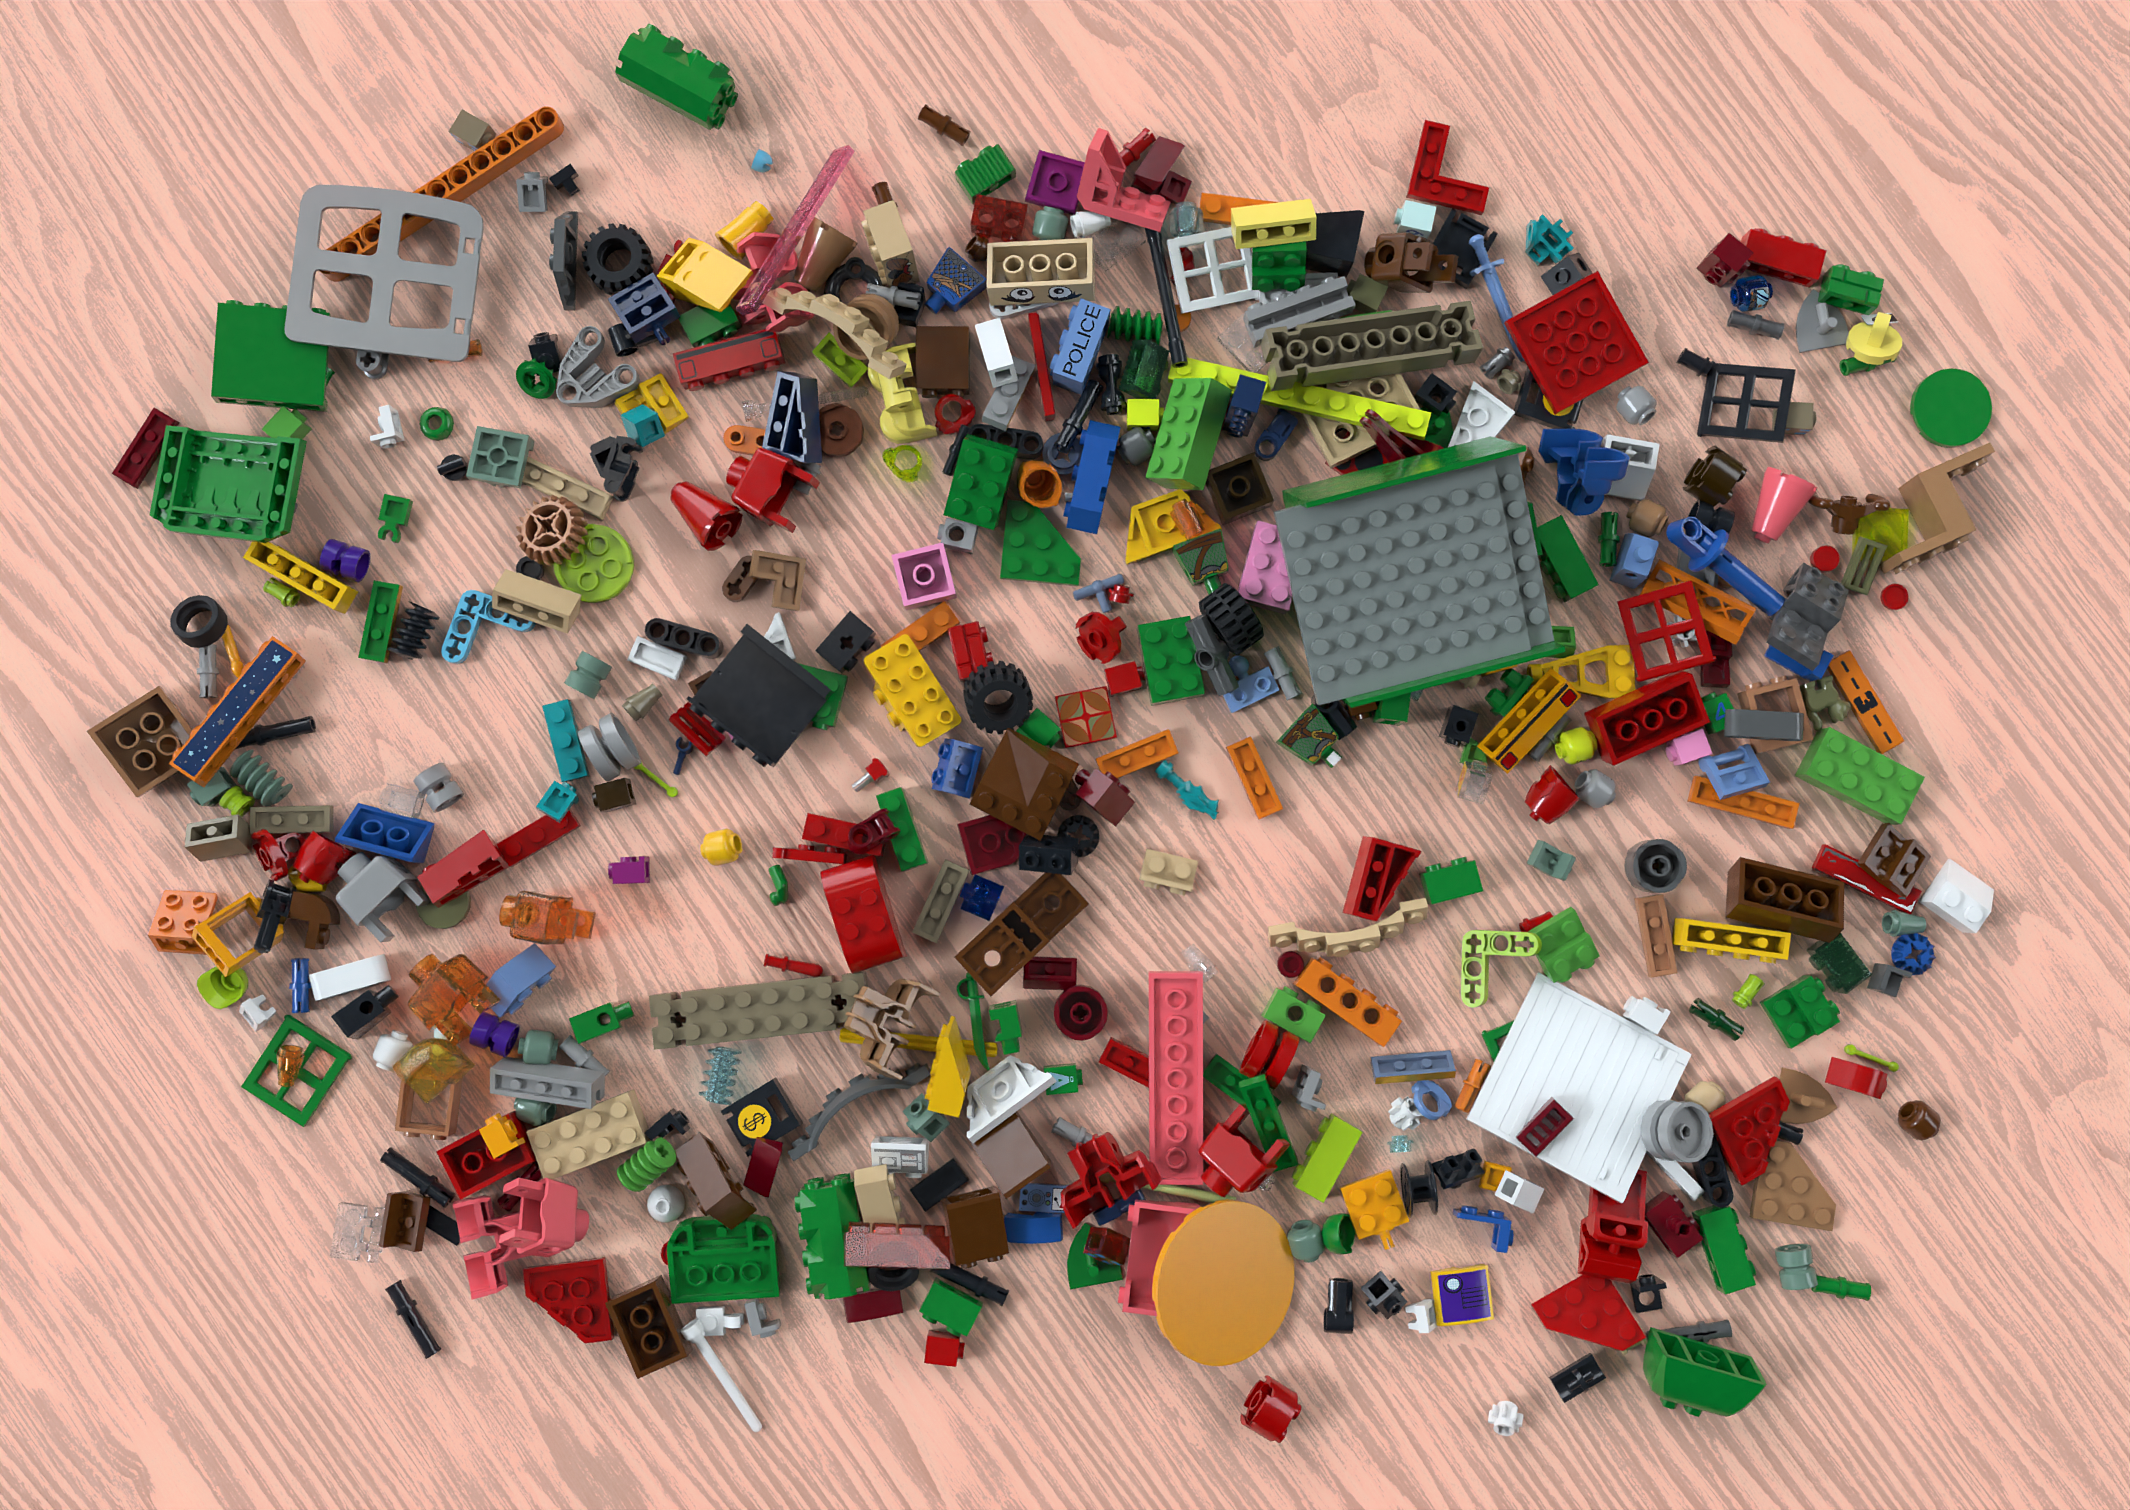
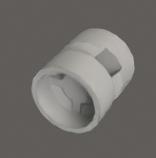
M444 763L431 766L413 780L421 794H427L426 801L435 813L448 808L464 796L457 782L450 780L452 775ZM445 786V788H443L442 790L438 791L437 793L434 792V791L440 789L441 787Z

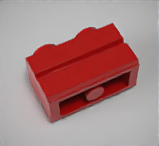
M979 621L947 628L960 682L970 680L969 674L972 671L977 673L978 666L983 665V667L988 666L987 662L993 661L992 653H986L984 643L989 642L985 626L980 627Z

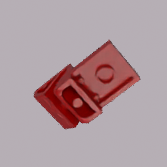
M1638 1169L1623 1203H1619L1590 1187L1588 1216L1581 1220L1578 1274L1629 1284L1636 1281L1642 1264L1637 1249L1645 1248L1648 1238V1222L1645 1221L1647 1171Z

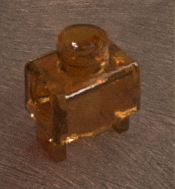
M520 891L517 896L507 895L504 898L500 908L499 922L501 926L510 928V936L514 939L543 945L564 944L566 938L574 939V936L591 939L596 912L572 908L573 897L543 891ZM579 916L585 918V923L582 926L577 922Z
M433 953L429 954L419 961L409 973V977L419 986L408 1001L410 1010L430 1032L438 1028L454 1046L468 1039L472 1028L458 1015L468 1002L481 1014L497 1005L500 1001L497 995L484 983L488 976L464 954H458L443 963Z

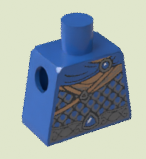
M948 247L926 282L928 289L933 295L924 304L934 314H937L944 305L957 312L987 288V279L952 248Z

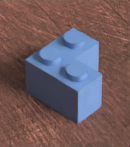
M534 943L497 969L478 995L499 1018L508 1012L512 1015L524 1005L523 1001L533 993V988L537 986L541 989L552 979L550 974L556 966Z

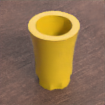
M755 201L728 225L717 231L715 236L731 255L738 260H742L746 253L737 252V243L753 232L764 233L774 218L765 206Z

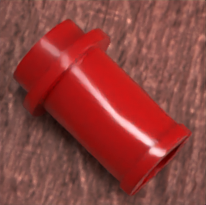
M1548 911L1532 919L1524 918L1523 922L1519 923L1520 931L1528 932L1552 918L1553 915Z

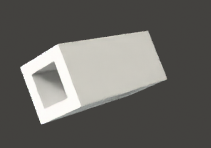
M1000 318L976 324L975 328L993 388L1018 381Z

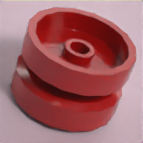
M1264 1020L1246 1049L1239 1072L1249 1078H1253L1262 1070L1261 1075L1265 1074L1269 1087L1274 1090L1283 1079L1293 1060L1300 1037L1285 1031L1277 1039L1278 1026Z

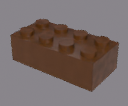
M1740 857L1729 869L1727 875L1726 918L1830 943L1844 930V882Z

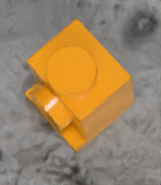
M500 1113L486 1119L485 1123L487 1125L479 1129L494 1159L525 1143L524 1138L517 1139V1129L511 1120H507L506 1116L502 1117Z

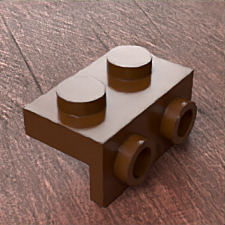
M409 1191L388 1193L379 1247H397L412 1252L422 1251L431 1197Z

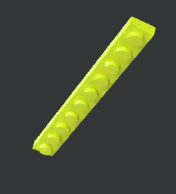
M1187 358L1188 364L1184 367L1174 368L1171 365L1168 375V383L1172 384L1174 378H1213L1232 390L1230 397H1232L1241 374L1266 382L1260 404L1362 427L1363 425L1359 420L1361 417L1368 418L1365 412L1367 409H1370L1380 415L1403 436L1423 441L1425 440L1431 412L1316 386L1302 387V383L1298 382L1294 383L1292 389L1271 391L1267 375Z

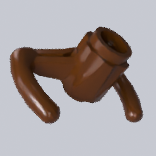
M1816 492L1808 501L1809 504L1817 508L1826 509L1832 515L1831 527H1833V532L1846 535L1855 533L1860 518L1875 511H1887L1890 508V502L1886 498L1875 494H1868L1866 496L1867 504L1857 502V497L1841 496L1840 500L1835 501L1828 498H1820Z

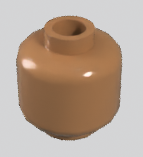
M1643 499L1639 504L1633 503L1626 515L1630 519V529L1648 538L1653 537L1655 534L1660 535L1669 518L1666 515L1665 507L1649 499Z

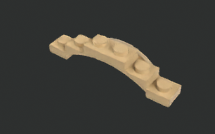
M776 288L763 294L761 303L781 315L795 310H802L831 321L847 333L863 350L870 360L868 367L886 378L891 379L904 373L907 364L898 359L896 354L885 351L888 341L880 337L879 333L869 323L870 319L862 315L860 310L848 307L840 302L838 297L832 294H825L815 298V295L808 291H800L791 295V292L784 288Z
M1426 898L1400 902L1398 911L1390 917L1366 928L1347 932L1323 933L1296 928L1294 922L1268 926V941L1270 947L1277 946L1279 948L1288 947L1292 943H1296L1298 952H1326L1327 957H1344L1351 952L1357 951L1371 952L1375 948H1379L1380 942L1385 938H1394L1402 934L1404 923L1417 924L1427 919L1428 905Z

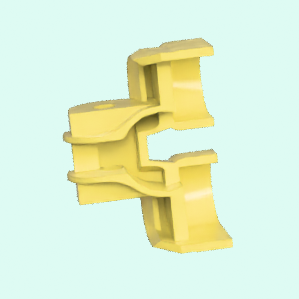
M909 343L888 348L886 351L896 354L898 359L907 365L903 374L891 379L868 367V377L872 386L883 395L885 409L880 416V427L884 436L890 442L896 444H906L938 436L936 427L925 425L917 389L915 387L905 388L903 383L904 378L913 376L909 354L916 353V344Z

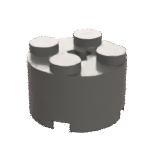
M1664 839L1641 841L1631 847L1627 852L1624 867L1626 876L1634 888L1648 893H1665L1675 889L1684 878L1687 871V862L1684 853L1672 842ZM1658 863L1659 868L1653 869L1652 864Z

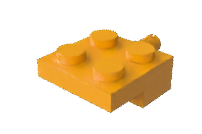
M1387 1169L1340 1186L1339 1188L1347 1208V1213L1350 1215L1356 1237L1360 1240L1371 1235H1380L1384 1250L1390 1249L1389 1246L1391 1248L1395 1247L1390 1231L1396 1226L1409 1222L1391 1170Z

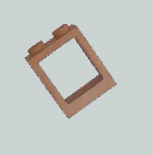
M1785 675L1770 679L1771 684L1762 687L1761 682L1745 685L1746 691L1737 693L1741 709L1758 710L1754 695L1786 688L1792 712L1804 714L1803 741L1750 739L1755 754L1814 740L1797 678L1787 680Z
M420 1064L404 1065L395 1131L404 1132L403 1136L420 1137V1134H429L430 1139L446 1140L447 1136L456 1134L464 1069ZM416 1078L451 1082L446 1125L411 1122Z

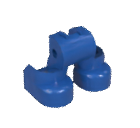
M1574 428L1543 429L1538 452L1545 463H1558L1557 502L1576 516L1594 513L1602 505L1604 495L1609 493L1612 481H1618L1625 477L1630 457L1622 451L1601 447L1602 436L1589 430Z

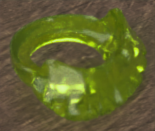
M899 445L894 449L891 447L884 450L882 454L883 461L894 475L907 483L918 480V472L921 470L923 461L921 454L916 448L910 445ZM907 450L914 453L917 458V464L913 468L900 470L894 462L899 452Z

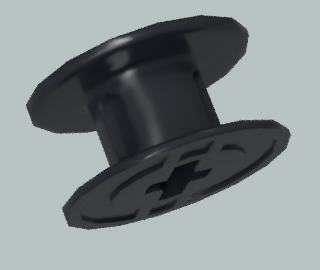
M1429 1160L1425 1163V1175L1409 1176L1406 1165L1401 1163L1402 1196L1409 1218L1413 1215L1414 1203L1429 1202L1432 1213L1434 1215L1438 1213L1436 1180Z

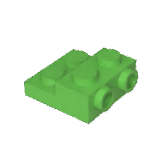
M1572 907L1567 908L1528 931L1535 933L1541 939L1542 947L1540 952L1536 954V957L1544 974L1553 983L1568 981L1572 977V972L1579 968L1588 969L1592 967L1595 963L1594 960L1600 957L1591 936L1585 932L1576 910ZM1529 940L1531 947H1534V942Z

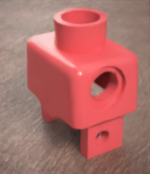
M517 1178L504 1185L503 1193L521 1197L519 1228L500 1235L499 1244L517 1247L518 1254L551 1257L571 1248L575 1242L581 1241L586 1235L589 1228V1214L586 1210L577 1208L578 1190L575 1186L549 1178H544L538 1182Z

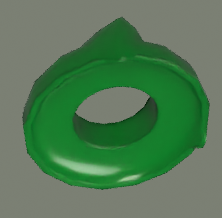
M432 407L422 414L419 425L424 436L431 440L439 441L449 437L453 430L454 421L446 408ZM434 416H440L442 420L440 428L431 430L429 427L430 419Z

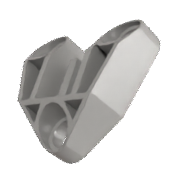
M586 326L582 328L560 363L556 393L558 399L566 406L603 408L638 387L640 381L639 374L631 365L621 364L609 375H606L594 363V360L603 350L605 343L602 333L596 327ZM592 332L598 335L596 344L592 346L586 345V336ZM626 370L633 373L632 381L628 384L621 383L620 375ZM574 387L577 392L576 396L572 400H565L563 398V391L566 388Z

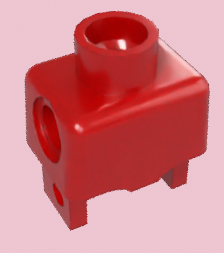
M758 448L751 460L742 456L737 457L730 465L726 476L727 484L735 488L731 496L735 504L771 527L775 524L791 533L794 532L796 526L789 519L779 514L791 494L793 486L799 480L817 490L820 484L813 475L801 470L791 459L765 448Z
M1239 1104L1225 1122H1218L1199 1148L1200 1156L1210 1164L1201 1175V1179L1211 1190L1224 1198L1233 1187L1240 1193L1255 1191L1278 1168L1275 1164L1276 1161L1291 1145L1286 1139H1277L1267 1153H1263L1238 1129L1250 1114L1246 1104Z

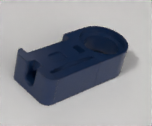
M1278 409L1277 415L1268 426L1267 431L1264 430L1258 438L1254 447L1255 455L1263 461L1272 460L1296 427L1298 419L1284 409ZM1264 441L1271 442L1274 446L1273 453L1270 455L1262 454L1259 450L1260 443Z
M1141 1188L1130 1195L1127 1200H1124L1121 1196L1115 1199V1204L1109 1208L1106 1205L1094 1211L1093 1215L1098 1225H1104L1128 1212L1129 1204L1135 1205V1200H1146Z

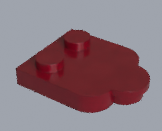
M991 815L957 824L971 875L1010 865L1018 859L1019 844L1026 833Z

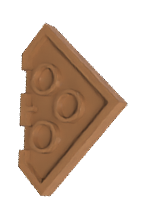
M1776 1140L1775 1146L1771 1147L1766 1161L1769 1163L1765 1173L1754 1180L1749 1217L1833 1231L1836 1210L1835 1202L1794 1146L1788 1141Z

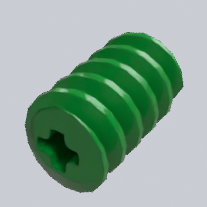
M1116 306L1113 312H1111L1107 338L1114 332L1115 339L1119 340L1124 333L1126 342H1129L1132 336L1135 335L1137 344L1145 337L1146 345L1150 346L1152 340L1156 339V345L1159 347L1163 326L1161 313H1157L1154 320H1152L1150 311H1147L1145 316L1141 318V313L1138 309L1131 316L1130 308H1126L1124 313L1121 314L1120 307Z

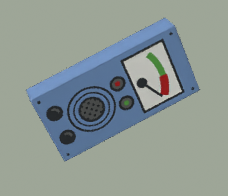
M1027 1184L1020 1189L1019 1211L1065 1213L1061 1205L1060 1192L1068 1185Z

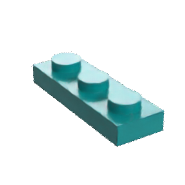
M566 699L543 705L561 782H569L590 776L582 744L579 740L571 701Z

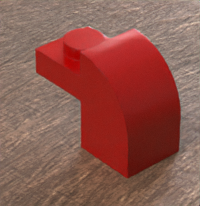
M1831 1057L1825 1083L1881 1099L1882 1093L1885 1092L1887 1087L1886 1079L1888 1074L1867 1066Z

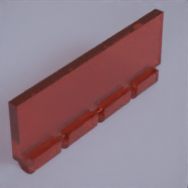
M850 1222L848 1232L844 1233V1267L949 1270V1236H945L944 1225H925L924 1235H922L921 1224H899L898 1234H896L895 1223H873L872 1233H870L869 1222Z

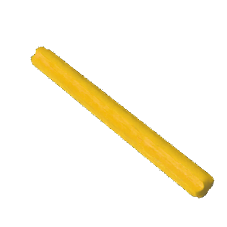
M846 1028L840 1030V1042L863 1044L865 1038ZM890 1032L909 1041L908 1045L900 1044L896 1048L937 1052L936 1046L939 1037ZM962 1039L966 1055L977 1056L973 1040ZM984 1042L986 1056L996 1057L998 1044Z

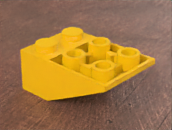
M688 238L659 272L657 277L674 298L722 312L723 309L729 306L737 292L746 285L753 272L709 244Z
M951 1016L948 1025L943 1024L941 1034H939L936 1046L937 1052L933 1060L930 1072L931 1078L927 1086L925 1099L929 1100L927 1110L959 1118L971 1069L956 1018Z

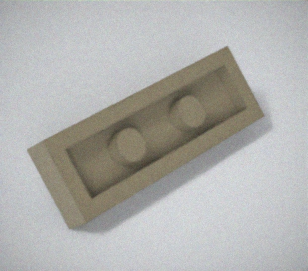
M333 806L250 807V834L261 829H266L270 834L311 833L313 830L318 833L333 832Z
M945 859L912 931L913 933L932 942H938L970 870Z

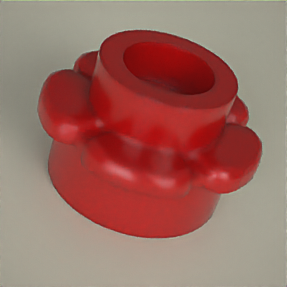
M1115 584L1114 589L1110 588L1108 591L1110 592L1109 600L1123 604H1129L1130 598L1134 597V594L1129 592L1130 587Z

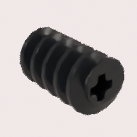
M410 602L415 608L405 609L404 611L410 616V619L401 618L400 620L406 628L396 629L402 637L392 638L391 640L397 645V648L389 647L388 650L411 660L413 658L422 659L423 656L417 649L427 648L421 640L431 639L426 629L434 630L435 626L430 620H439L440 617L434 611Z

